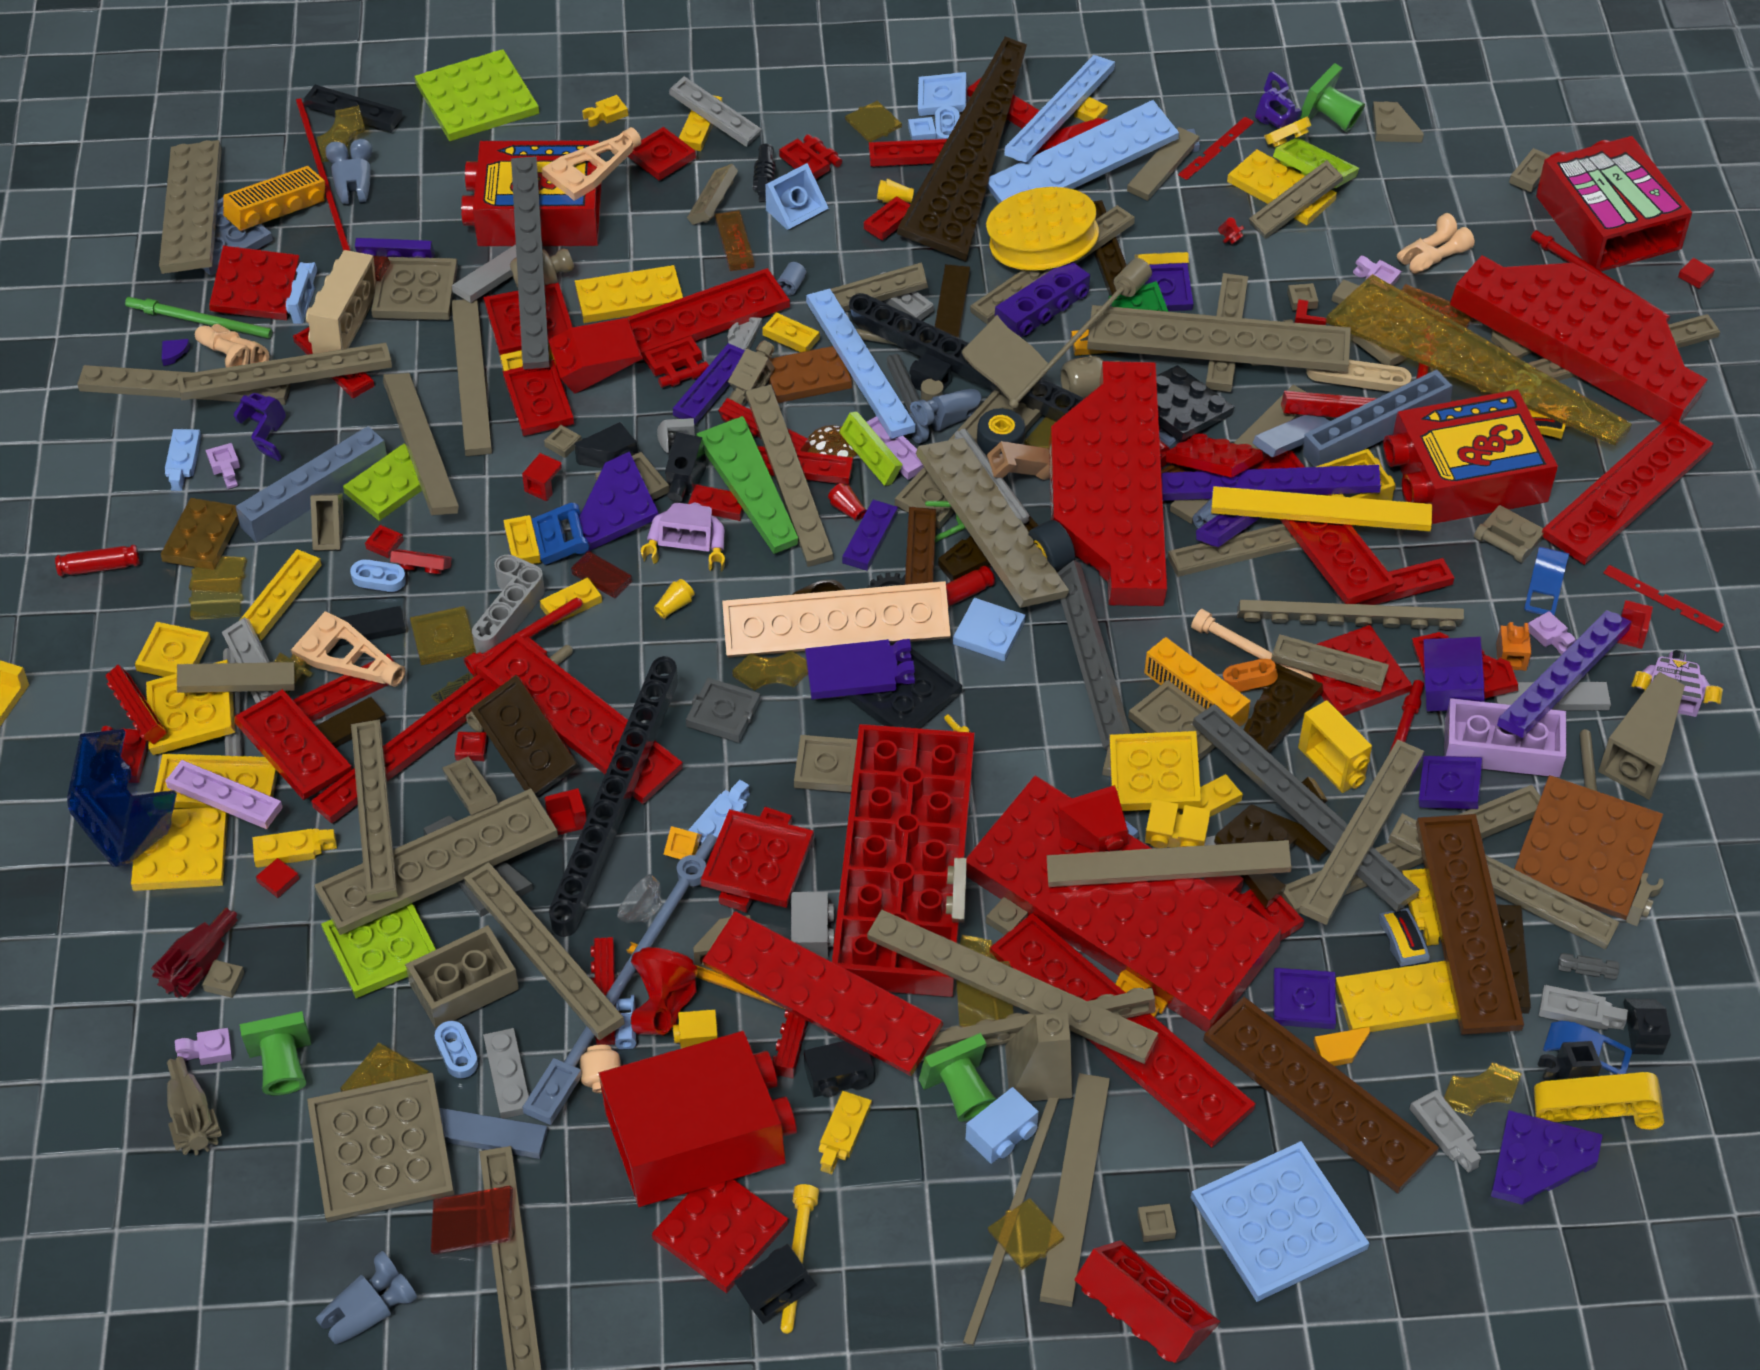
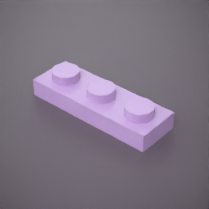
M877 416L867 421L868 425L903 464L899 472L908 480L916 476L924 467L916 455L917 449L904 436L890 439Z

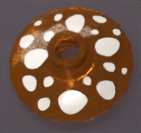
M823 426L816 429L808 438L811 445L808 452L853 458L857 455L839 431L842 426Z

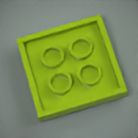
M412 903L342 935L338 933L332 920L321 923L322 930L355 999L408 977L405 964L436 950Z

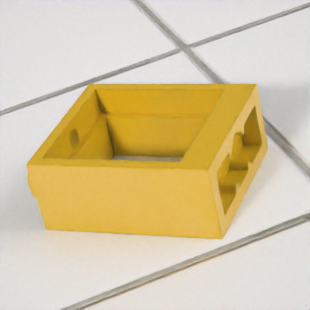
M1369 449L1316 466L1379 465L1380 492L1361 493L1351 498L1392 501L1395 482L1391 476L1387 475L1379 459L1374 457ZM1327 494L1328 496L1345 497L1343 494Z
M1328 700L1305 712L1298 748L1341 793L1351 788H1358L1366 779L1372 745Z

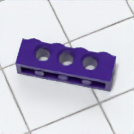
M1074 262L1056 267L995 306V316L998 315L1001 321L1018 336L1028 335L1033 329L1042 323L1048 322L1050 318L1059 312L1065 311L1077 300L1083 299L1089 293L1090 274Z

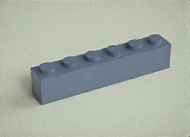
M1438 370L1432 371L1305 433L1303 455L1313 467L1362 451L1384 440L1385 436L1393 434L1398 411L1451 402L1452 385Z
M367 426L235 507L241 529L257 543L311 510V495L339 493L343 490V486L387 455L384 440Z

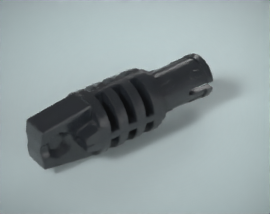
M766 143L759 146V157L754 164L753 190H757L759 202L766 201L765 184L775 180L776 165L773 161L774 148Z

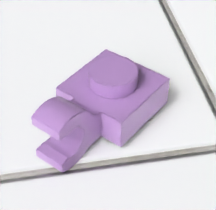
M1365 256L1358 258L1355 263L1358 266L1353 270L1356 276H1367L1366 282L1385 292H1388L1399 280L1402 272L1381 260L1375 264Z
M232 443L207 449L206 454L213 474L222 473L227 489L238 486L233 469L240 468Z
M1549 611L1528 623L1529 633L1544 647L1552 644L1561 655L1576 641L1574 636L1567 632L1568 628Z
M228 1028L197 1033V1041L188 1038L175 1040L177 1057H183L184 1061L199 1058L200 1064L206 1065L232 1060Z

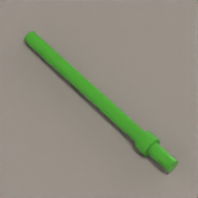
M127 297L125 302L126 307L140 309L144 313L154 316L162 314L210 326L220 324L228 330L268 339L272 337L273 330L270 328L159 304L158 300L149 298L142 300Z

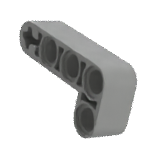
M509 554L502 555L496 559L494 563L496 580L502 592L472 628L476 654L479 652L484 653L511 637L543 597L545 589L541 568Z

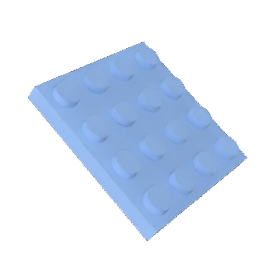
M1302 1141L1202 1186L1191 1193L1192 1201L1256 1302L1368 1250L1369 1247L1368 1240Z

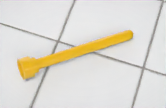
M807 1184L795 1186L792 1199L797 1209L792 1250L802 1264L810 1211L814 1210L819 1198V1189ZM797 1300L783 1309L780 1328L785 1334L793 1331Z

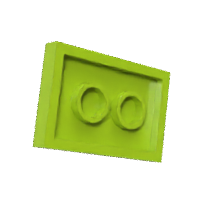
M1298 137L1277 147L1273 154V157L1280 160L1282 165L1294 167L1300 170L1304 176L1327 160L1343 176V181L1334 188L1355 178L1359 171L1358 167Z
M405 443L343 486L344 493L378 521L422 491Z

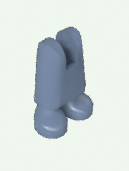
M358 139L351 143L350 160L345 144L331 142L326 147V157L333 164L331 166L333 182L342 204H349V191H357L359 203L366 202L370 186V164L368 160L372 156V146L365 139Z
M965 389L935 396L932 400L912 402L910 405L912 413H909L915 423V432L910 433L912 439L916 443L926 442L929 437V425L933 430L939 431L968 419L980 404V392L976 389Z
M383 1251L374 1257L375 1274L369 1281L360 1275L316 1317V1321L323 1329L332 1327L328 1337L334 1344L349 1340L391 1315L389 1308L394 1305L412 1303L417 1299L412 1286L401 1273H398L392 1261ZM389 1287V1289L384 1294H382L381 1296L378 1295L379 1292Z

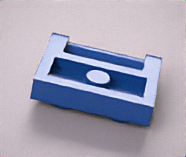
M568 503L531 519L540 559L544 565L573 553L582 554L589 550L588 540L583 535L579 520L581 513L578 504ZM565 519L569 520L573 539L567 542L561 522Z

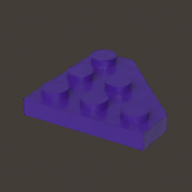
M630 452L604 464L579 516L583 535L588 540V551L652 522L654 517L659 515Z
M1509 1110L1506 1117L1491 1197L1523 1205L1531 1201L1535 1195L1545 1190L1550 1191L1568 1182L1571 1177L1582 1171L1587 1172L1595 1168L1599 1158L1603 1134Z

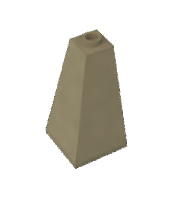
M1661 672L1656 675L1609 737L1599 773L1648 800L1651 799L1665 761L1685 688L1684 684Z
M1068 1012L1037 1014L1005 1045L1008 1088L1013 1087L1027 1101L1048 1100V1098L1059 1097V1099L1072 1098L1071 1039Z

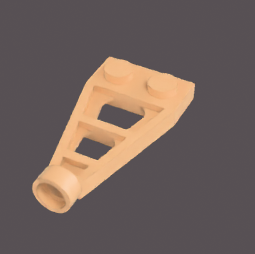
M630 127L614 138L559 157L542 168V175L575 201L595 189L633 152L634 148L641 145L640 135L634 128ZM606 151L614 154L607 162L597 155ZM589 161L597 169L590 175L585 176L574 165Z
M326 611L291 649L293 657L315 668L382 684L387 683L393 687L398 686L405 675L404 666L391 661L348 622ZM340 639L347 640L354 647L344 659L327 655ZM363 653L375 659L368 669L353 665Z

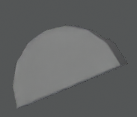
M751 317L747 323L738 325L737 322L732 325L727 336L728 343L743 350H746V348L750 349L762 326V318Z

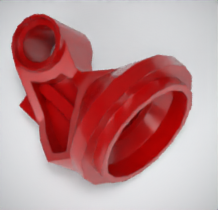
M642 948L640 952H635L632 955L631 963L643 980L649 994V1000L633 1011L631 1027L639 1035H664L669 1032L673 1025H676L678 1012L696 993L695 978L698 974V968L694 965L692 959L681 953L662 948Z

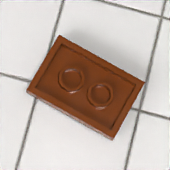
M833 346L769 359L775 369L768 382L772 386L778 403L852 388L849 372Z

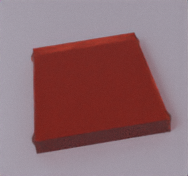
M504 1186L433 1199L431 1253L434 1255L511 1241L513 1188L511 1186Z

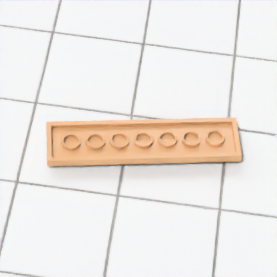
M945 581L722 601L727 658L805 651V648L889 639L890 643H896L899 640L909 638L910 642L950 638Z

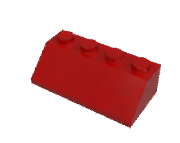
M1121 1240L1094 1248L1074 1281L1082 1286L1081 1290L1088 1297L1099 1300L1107 1307L1106 1310L1112 1317L1123 1320L1131 1327V1331L1136 1337L1152 1344L1157 1348L1158 1355L1169 1362L1177 1363L1188 1358L1220 1323L1216 1317Z

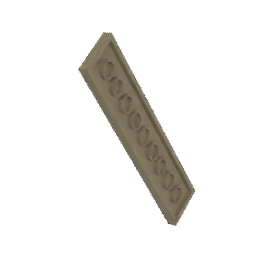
M1092 305L1091 317L1102 306ZM1108 307L1089 327L1087 349L1348 372L1351 328Z

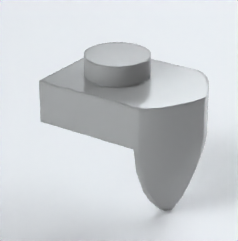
M694 418L664 420L657 428V437L666 453H669V445H673L676 432L695 436Z

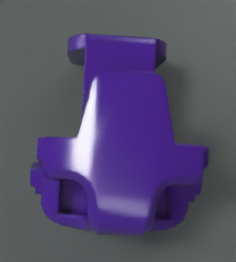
M1275 72L1268 74L1264 86L1265 93L1260 99L1255 118L1264 124L1271 123L1280 129L1300 120L1302 110L1299 108L1295 109L1293 102L1286 98L1289 90L1288 84L1284 78ZM1273 80L1279 83L1280 91L1272 88ZM1281 104L1288 109L1282 116L1273 110Z
M252 393L249 396L244 395L240 400V405L233 414L235 420L241 424L250 417L259 424L251 436L254 444L266 456L280 461L282 457L276 446L265 439L271 429L277 431L285 420L286 414L279 400L271 396L265 397L258 393ZM255 409L262 411L264 415L257 412Z

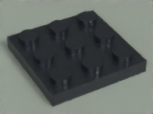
M1176 365L1156 375L1159 426L1179 441H1183L1233 414L1235 406L1180 366Z
M911 648V661H913L915 669V683H897L895 691L848 695L845 697L883 726L919 729L962 693V684Z

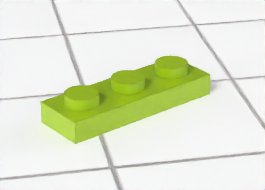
M850 412L839 433L884 486L892 485L903 464L858 412Z

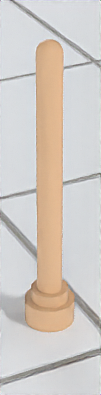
M1200 609L1194 617L1191 628L1199 633L1205 632L1208 634L1211 632L1259 659H1271L1272 652L1216 623V619L1206 610ZM1274 662L1313 679L1312 674L1305 670Z

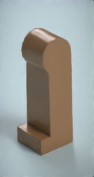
M1001 441L987 454L993 476L996 478H1003L1009 472L1036 475L1042 480L1050 478L1049 449Z

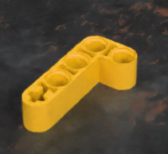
M1639 1072L1540 1082L1534 1086L1535 1117L1553 1122L1633 1115L1636 1126L1641 1129H1657L1664 1124L1662 1093L1658 1077L1653 1073Z

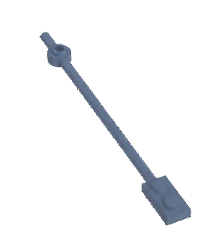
M708 834L695 855L685 856L680 859L677 864V877L679 881L632 955L635 952H640L642 948L652 946L688 887L701 884V877L706 867L705 860L717 840L714 835ZM632 955L606 994L607 999L613 1006L636 971L631 963ZM587 1026L564 1062L553 1058L523 1105L524 1114L552 1125L582 1077L581 1069L576 1068V1065L595 1036Z

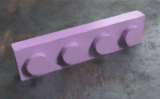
M184 760L180 761L165 781L167 788L265 829L270 826L283 808L281 801Z

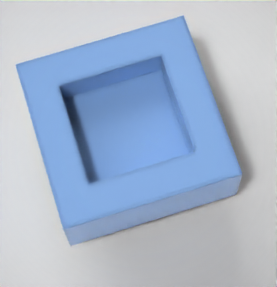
M932 117L908 119L911 140L936 139Z

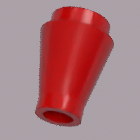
M839 483L828 494L830 505L851 517L855 522L864 517L867 510L862 506L849 485L845 486L843 483Z

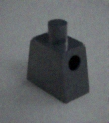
M676 432L665 469L666 480L669 485L667 496L673 501L681 502L684 495L691 496L695 485L700 484L707 466L702 437Z

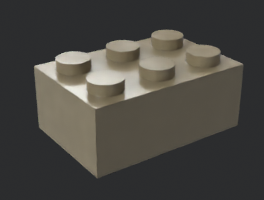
M489 925L405 964L409 984L436 1029L444 1022L454 1021L519 989L516 969Z

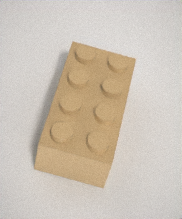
M344 250L340 258L335 260L331 274L326 276L322 290L317 292L313 306L309 307L306 313V322L309 323L310 328L308 340L312 343L313 354L349 348L373 304L376 288L373 255Z

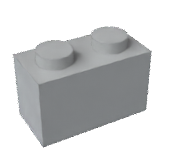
M792 892L791 941L828 959V947L834 946V929H828V922H834V904H828V892Z

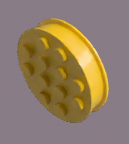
M1041 187L1010 196L999 203L987 218L986 228L990 236L991 253L1000 263L1021 270H1046L1069 264L1087 254L1098 240L1099 227L1095 220V204L1084 193L1064 187Z

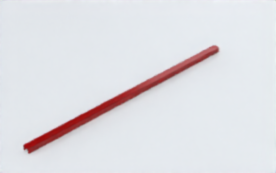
M296 99L318 174L325 180V196L342 250L350 251L302 99Z

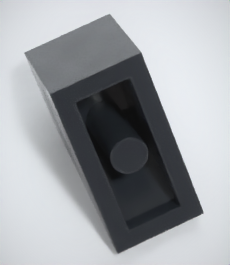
M621 422L574 443L576 462L579 465L603 468L606 462L627 452H630L631 456L638 453L637 441Z
M1624 999V1008L1628 1010L1627 1026L1632 1054L1663 1055L1671 1036L1666 1008L1656 999Z

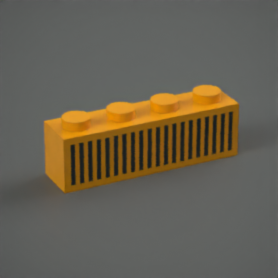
M305 166L224 194L223 216L240 231L323 202L325 180L309 166Z
M1167 637L1163 638L1147 651L1144 673L1159 685L1169 680L1205 709L1215 704L1238 726L1241 727L1247 722L1251 701Z

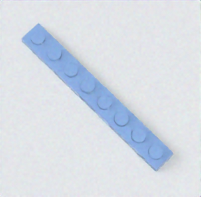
M1093 55L1005 146L1004 155L1017 161L1027 162L1114 71L1115 61Z
M831 289L806 295L807 305L890 439L914 433L915 423Z

